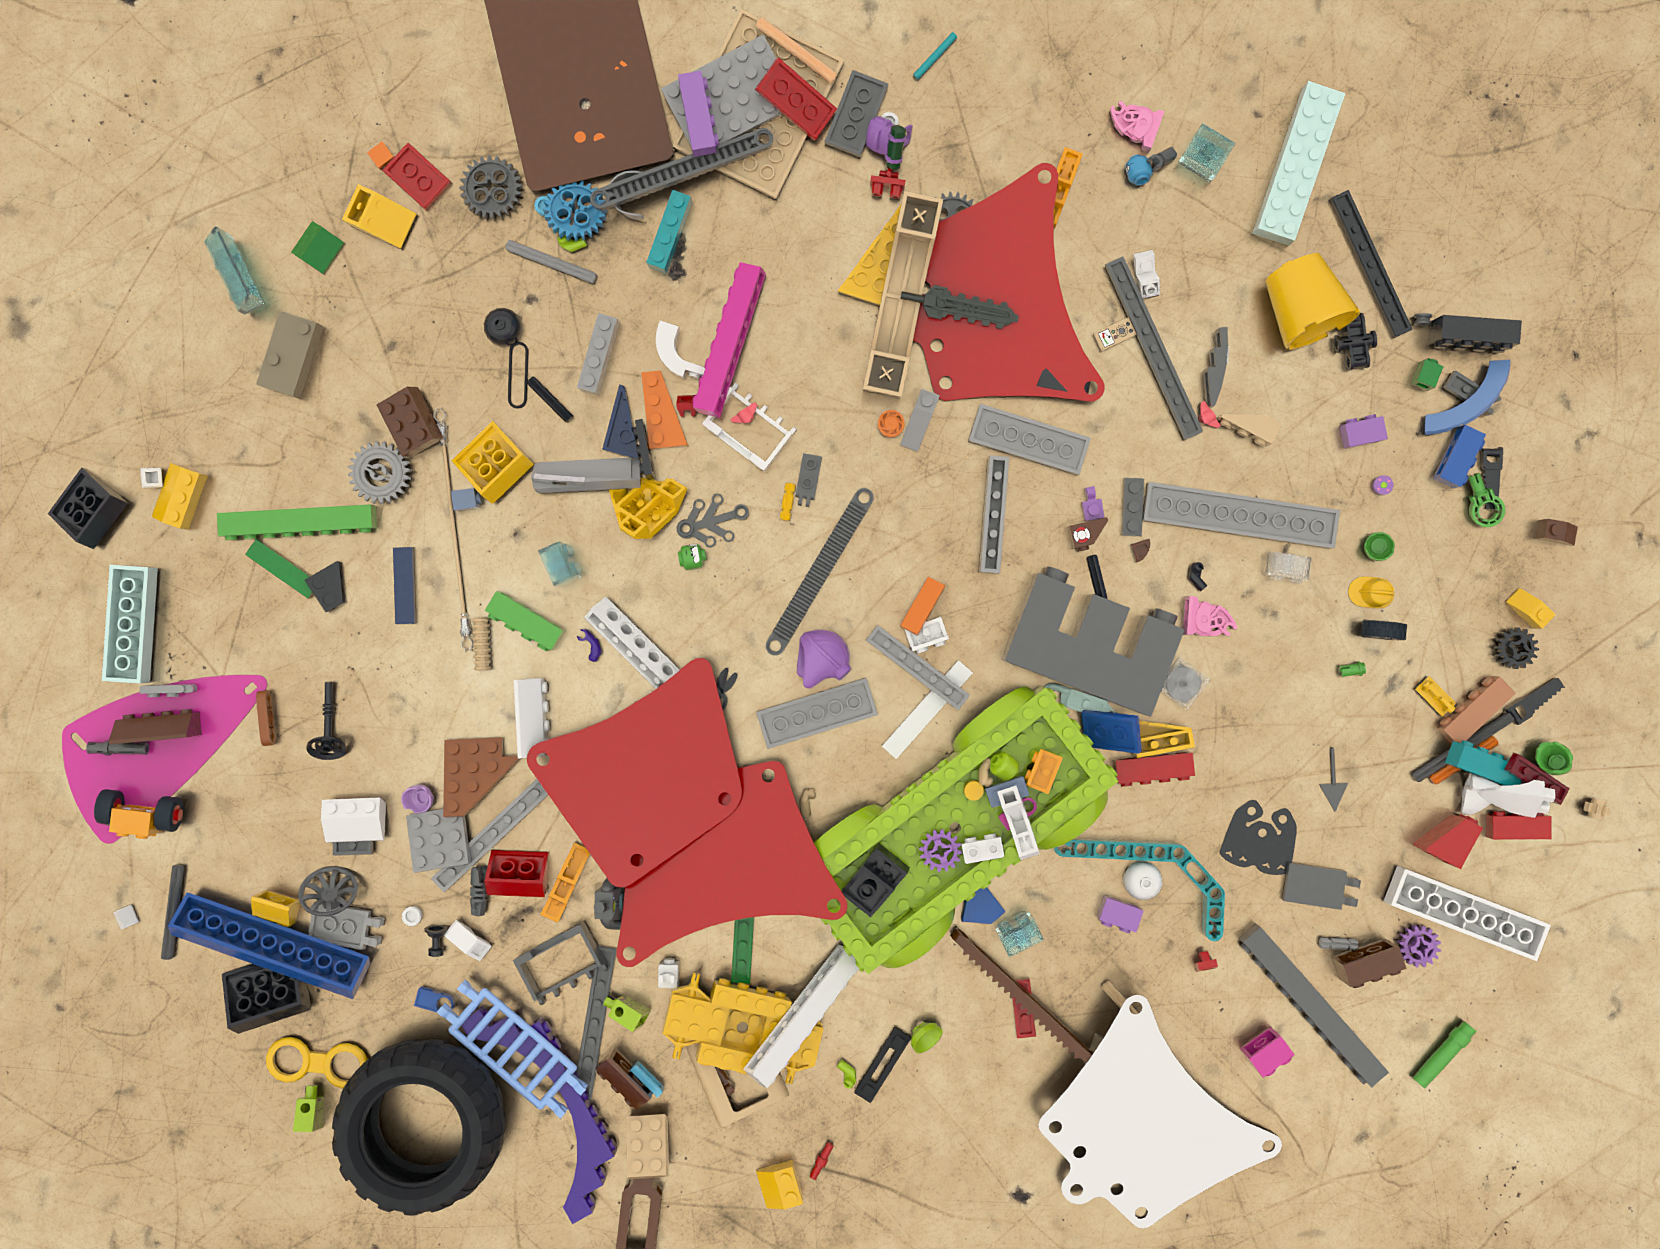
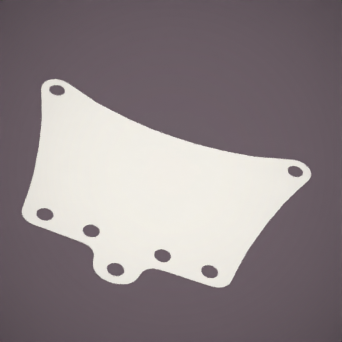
M1134 995L1126 999L1110 1029L1089 1061L1068 1089L1041 1117L1038 1124L1041 1133L1070 1163V1172L1061 1186L1064 1197L1074 1204H1084L1095 1197H1104L1138 1228H1147L1153 1225L1176 1207L1211 1186L1242 1170L1273 1158L1280 1152L1282 1147L1278 1136L1245 1122L1210 1097L1191 1078L1173 1055L1161 1035L1149 1002L1140 995ZM1133 1002H1140L1143 1008L1139 1014H1132L1129 1011V1007ZM1059 1121L1062 1124L1060 1132H1050V1123ZM1267 1140H1272L1275 1143V1148L1271 1152H1265L1262 1149L1263 1143ZM1078 1146H1083L1086 1149V1154L1082 1158H1076L1073 1155L1074 1149ZM1120 1183L1123 1186V1192L1119 1195H1113L1110 1190L1113 1184ZM1074 1184H1080L1083 1187V1192L1079 1196H1073L1070 1193V1188ZM1139 1207H1145L1148 1210L1147 1216L1143 1219H1138L1135 1216V1211Z

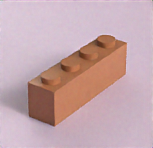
M1500 676L1487 677L1478 690L1476 689L1468 695V700L1455 707V712L1451 716L1441 720V725L1437 729L1451 744L1453 741L1461 743L1462 740L1466 741L1516 694Z

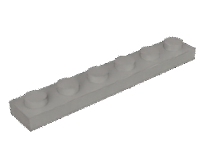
M877 625L866 639L867 642L957 710L962 707L970 696Z

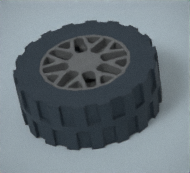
M1376 620L1362 621V637L1406 640L1407 624Z

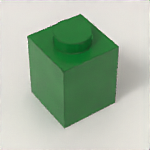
M1431 358L1420 361L1411 384L1428 391L1434 389L1444 366Z

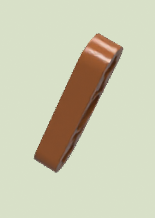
M269 690L257 691L256 704L260 741L262 746H271L276 741L271 693Z

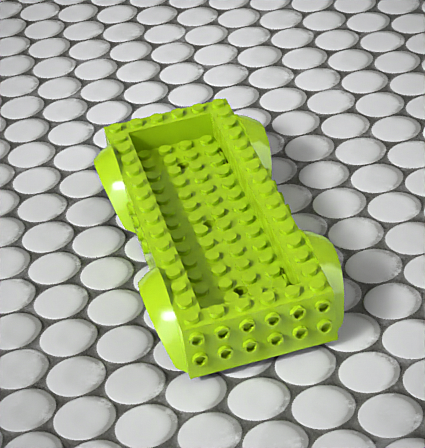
M1024 686L1005 695L973 719L955 738L953 742L954 753L939 762L919 780L908 786L885 806L881 807L877 804H872L849 815L814 842L825 866L840 890L844 888L879 843L910 867L908 874L872 917H869L846 898L848 908L842 918L838 920L821 919L825 925L829 924L831 926V933L836 940L841 939L846 953L849 956L853 955L855 957V964L861 972L865 970L869 974L878 966L885 968L902 967L925 955L943 938L950 928L956 906L964 900H971L976 895L975 892L978 889H985L991 884V879L995 876H1002L1007 871L1006 868L1009 865H1016L1021 861L1011 829L1007 830L998 818L1004 812L1002 805L991 808L984 785L983 796L978 800H969L963 792L964 785L968 781H979L978 769L986 758L991 759L1000 752L1008 753L1019 763V773L1016 777L1022 775L1025 779L1027 766L1033 763L1031 761L1035 751L1040 752V749L1063 757L1049 794L1027 786L1029 796L1026 797L1032 798L1037 804L1036 811L1028 818L1038 849H1052L1073 840L1086 831L1099 818L1108 801V789L1118 782L1115 778L1117 773L1111 766L1105 765L1103 761L1106 759L1101 752L1091 747L1093 745L1091 739L1084 733L1081 734L1079 731L1081 726L1075 719L1073 720L1068 717L1069 711L1063 704L1057 703L1055 700L1057 695L1051 688L1039 686L1033 690L1028 686ZM989 770L988 777L993 779L991 785L1003 782ZM1028 800L1023 802L1026 812H1030L1033 809V803ZM952 823H959L958 830L951 831L949 829ZM943 829L944 834L951 831L950 837L957 836L955 843H964L965 838L976 837L977 840L984 839V835L996 833V837H1001L1004 857L966 864L962 846H960L957 850H961L962 854H957L960 861L953 862L955 867L953 868L949 865L947 872L944 868H941V871L938 872L937 867L930 870V863L924 865L926 858H920L924 851L919 850V847H924L921 840L927 841L926 834L928 833L932 836L933 830L940 833V830ZM940 837L942 842L946 844L951 843L948 839ZM934 840L929 843L927 850L933 848ZM941 845L937 846L938 850L935 853L943 855V851L947 848H942ZM954 850L949 852L947 861L952 858ZM936 857L930 858L936 863H941ZM831 899L828 902L827 908L830 912L836 913L840 910L841 904L837 899Z

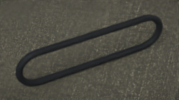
M515 342L509 349L508 403L513 408H521L526 404L528 347L523 342ZM515 345H522L525 348L524 401L521 405L516 406L511 402L512 349Z

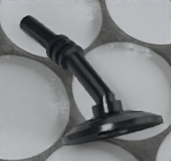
M331 681L325 682L324 704H322L324 707L322 708V711H324L322 713L324 715V736L311 739L306 746V750L311 756L321 760L338 759L344 756L347 750L346 744L343 741L332 737V715H334V712H332L334 708L332 707H334V704L332 703L333 682Z

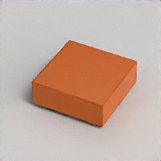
M383 141L367 152L379 169H382L394 158Z

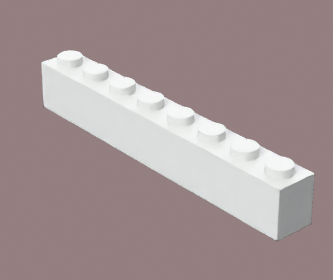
M838 945L744 1067L743 1070L758 1084L768 1088L774 1083L776 1076L786 1067L788 1060L798 1051L800 1044L811 1034L813 1027L823 1018L825 1011L835 1002L837 995L847 986V982L858 971L859 968L855 964V957L853 955L849 956L843 946Z

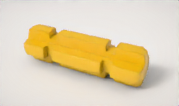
M793 483L785 484V493L783 494L781 507L783 510L780 513L781 520L789 521L791 517L790 510H792L793 492H795V484Z

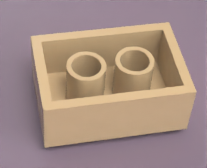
M665 1114L626 1117L627 1178L669 1177L668 1117Z

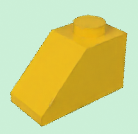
M1518 588L1506 601L1533 629H1543L1556 615L1541 600L1521 588Z

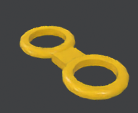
M283 1037L275 1041L268 1049L266 1067L274 1078L285 1083L296 1082L303 1078L307 1072L325 1074L327 1080L332 1085L343 1089L348 1080L339 1079L334 1074L331 1064L333 1057L339 1052L347 1051L353 1053L358 1058L360 1066L368 1058L361 1048L350 1043L338 1044L327 1053L310 1051L308 1046L300 1039ZM290 1045L296 1047L302 1054L303 1064L298 1072L286 1074L277 1068L275 1054L282 1046Z

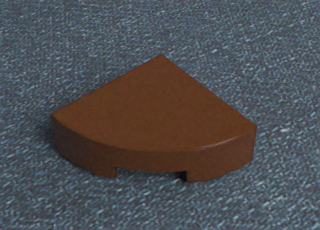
M1150 539L1130 544L1136 563L1143 560L1150 548Z

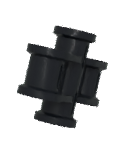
M1360 313L1354 321L1342 328L1343 336L1335 335L1333 341L1336 353L1345 350V362L1349 371L1358 367L1369 368L1370 355L1368 347H1377V334L1374 330L1366 333L1365 316L1363 313Z

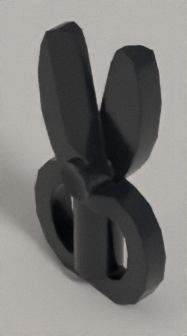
M728 668L722 670L716 684L719 698L721 699L722 697L724 701L722 710L726 708L728 698L724 693L732 688L738 675L734 673L726 681Z

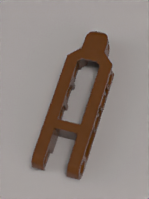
M654 1178L633 1179L625 1185L621 1199L616 1249H633L627 1248V1235L630 1227L631 1199L635 1194L647 1195L651 1200L645 1249H656L663 1190Z

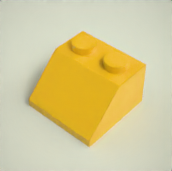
M267 890L251 898L253 916L276 922V924L284 927L296 923L301 906L299 900Z
M793 1159L756 1170L766 1208L785 1210L803 1204L804 1196Z

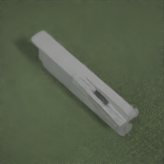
M612 458L538 462L533 466V473H531L532 485L537 493L640 488L641 472L639 464L641 460ZM553 482L566 483V485L553 484Z

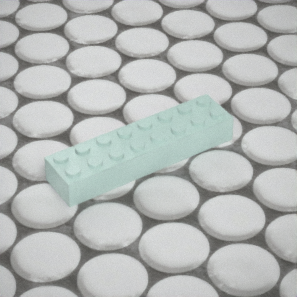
M1310 81L1302 88L1252 234L1287 246L1295 241L1345 93Z

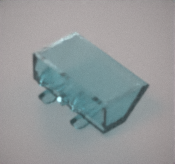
M217 226L214 227L204 240V243L213 259L215 270H218L228 290L230 301L234 302L238 312L246 315L264 306L265 303L232 235Z

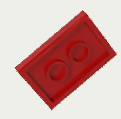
M409 143L382 170L426 211L452 183Z

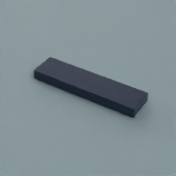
M414 547L393 548L395 624H416Z

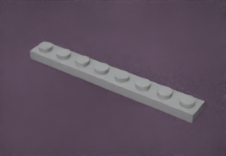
M536 779L468 843L470 864L442 868L431 878L443 892H446L548 796L540 782Z

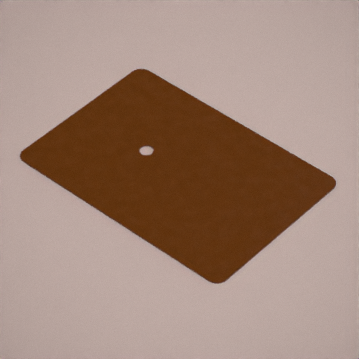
M484 0L526 184L530 190H545L671 158L673 148L638 0ZM620 62H625L627 66L623 67ZM584 98L589 99L591 102L588 109H582L579 105L580 101ZM579 131L584 132L586 135V139L582 143H578L574 138L575 134ZM597 133H602L605 138L594 141V136Z

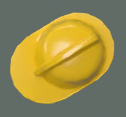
M1358 577L1352 581L1348 589L1350 600L1357 606L1367 608H1385L1391 604L1395 595L1392 584L1386 579L1377 577Z

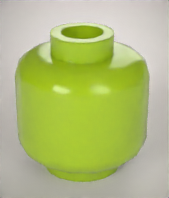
M1000 752L991 758L990 771L1000 780L1009 781L1018 775L1019 763L1008 753Z

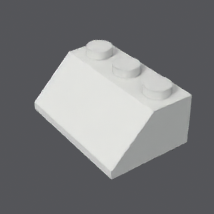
M381 798L322 800L321 823L325 842L384 841L386 802Z

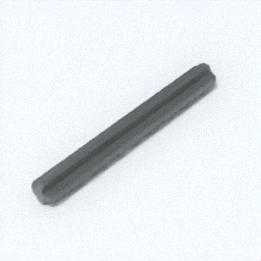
M173 865L171 870L161 959L164 960L173 958L175 936L170 934L168 925L180 904L184 872L183 865Z

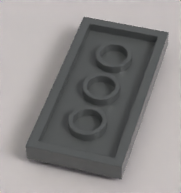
M852 70L825 139V144L861 157L866 144L870 120L877 116L889 84Z

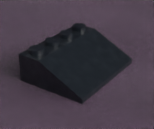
M254 964L222 974L227 1029L237 1034L311 1010L309 991L305 982Z

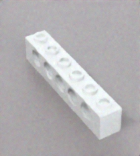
M604 597L593 606L584 617L655 689L679 671L669 658L607 597Z

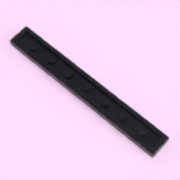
M1347 190L1331 197L1329 200L1393 339L1413 330L1350 191Z

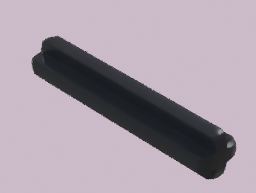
M534 376L527 381V384L564 422L572 419L573 415Z

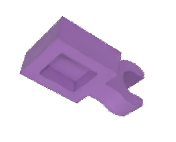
M1095 486L1085 488L1087 501L1081 502L1084 521L1104 518L1102 499L1096 500Z

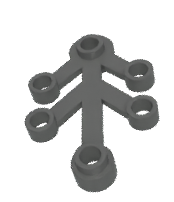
M714 494L703 519L695 522L699 511L705 508V502L697 499L693 503V509L688 518L681 520L677 524V533L682 538L693 536L704 542L707 547L712 548L716 545V539L713 536L707 537L697 531L698 529L706 528L723 537L726 542H731L734 540V533L730 530L726 531L715 524L734 518L744 520L749 515V509L747 506L739 504L735 506L733 511L713 516L718 506L724 501L721 494ZM716 496L721 497V501L719 503L714 502V498ZM699 501L703 503L700 509L696 508V503ZM739 509L745 510V514L743 516L738 515ZM685 525L690 527L687 533L683 531ZM726 533L732 534L730 540L725 538ZM709 538L714 540L712 545L707 544Z

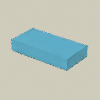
M636 1061L630 1071L658 1098L663 1093L664 1086L639 1061Z

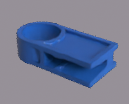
M421 986L418 988L414 1006L437 1012L440 1009L439 999L445 997L451 1001V1009L453 1010L455 999L450 994Z

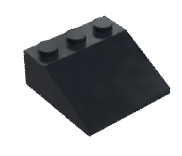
M81 467L50 509L48 515L75 542L95 549L128 503L118 493Z

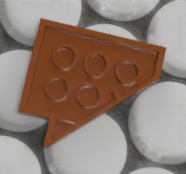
M503 738L444 740L443 817H465L520 760L518 756L503 757Z

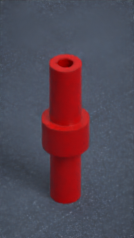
M827 1142L821 1155L817 1156L816 1164L809 1176L811 1179L816 1180L822 1168H825L829 1161L827 1158L834 1147L832 1143Z

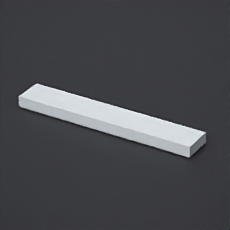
M958 660L944 676L961 687L972 675V672ZM931 690L882 747L897 759L947 702Z

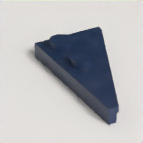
M619 384L602 450L639 459L625 386Z

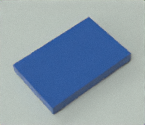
M1083 710L1081 712L1083 733L1093 742L1092 748L1137 754L1142 751L1139 716Z

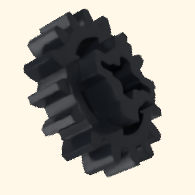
M1515 627L1514 630L1508 628L1507 633L1501 632L1502 638H1496L1499 645L1494 646V649H1498L1495 656L1501 657L1498 662L1505 663L1507 668L1512 666V669L1526 668V663L1533 664L1531 658L1538 657L1534 654V651H1539V648L1535 647L1538 640H1532L1534 634H1527L1528 630H1521L1520 627Z

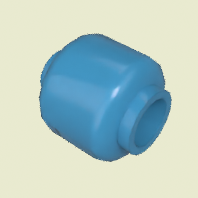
M1133 155L1126 163L1125 170L1129 182L1135 185H1143L1150 180L1153 171L1150 162H1146L1148 159L1146 156Z

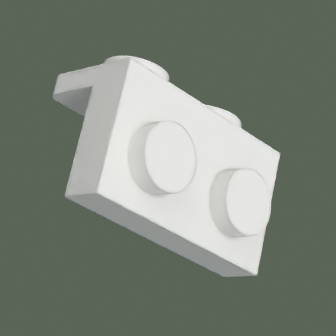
M941 617L925 622L918 636L905 630L911 650H916L917 654L927 651V646L933 644L935 647L946 644L945 640L949 639Z
M996 833L984 835V839L977 840L976 837L965 838V842L961 843L966 864L1004 857L1001 837H996Z

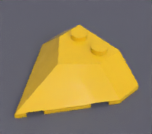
M641 478L640 488L608 489L620 530L633 539H651L677 515L687 487L669 478H665V481Z

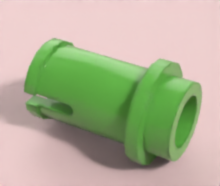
M1357 661L1356 664L1339 666L1342 678L1366 674L1364 662Z

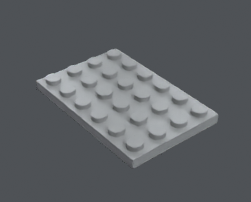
M764 34L695 70L701 71L702 78L706 77L708 89L705 90V93L711 99L712 108H709V114L714 115L715 127H712L713 134L717 133L719 144L742 136L782 115L779 110L755 91V88L776 59ZM676 80L662 87L661 91L691 146L679 80Z

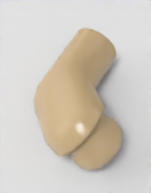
M986 758L978 769L979 783L985 787H990L993 783V779L988 777L991 764L990 758Z
M807 788L802 793L800 800L802 817L811 816L809 799H815L814 789L808 790Z

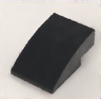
M879 843L841 892L845 898L869 917H872L908 874L910 867Z

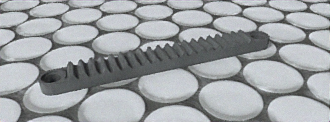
M761 128L720 143L719 146H716V153L696 157L690 154L601 187L592 192L590 196L591 205L599 211L617 207L628 201L639 199L641 196H647L649 193H655L657 190L660 191L679 182L682 183L685 180H690L692 177H698L700 174L704 175L708 171L712 172L714 169L741 161L743 158L747 159L750 156H755L757 153L765 151L772 146L773 134L770 130ZM760 135H767L769 137L768 143L761 144L758 141ZM603 195L606 198L605 203L602 205L596 204V196Z
M867 488L859 489L848 504L768 638L766 650L769 654L779 655L786 648L874 499L871 490ZM865 492L869 494L870 499L867 503L859 501L860 493ZM774 640L779 641L781 644L780 650L776 652L770 649V643Z

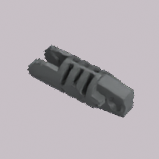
M481 866L480 869L479 867L471 868L470 905L471 915L473 916L485 915L487 902L485 896H487L484 880L488 866Z

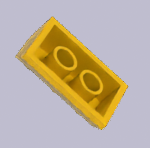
M170 463L152 517L171 526L189 530L208 476Z

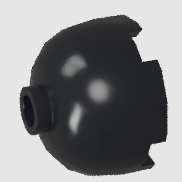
M496 308L485 317L483 323L484 332L487 339L494 345L510 347L521 338L523 323L513 310Z

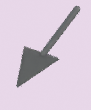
M1331 747L1332 783L1319 785L1334 812H1336L1348 783H1336L1334 748Z

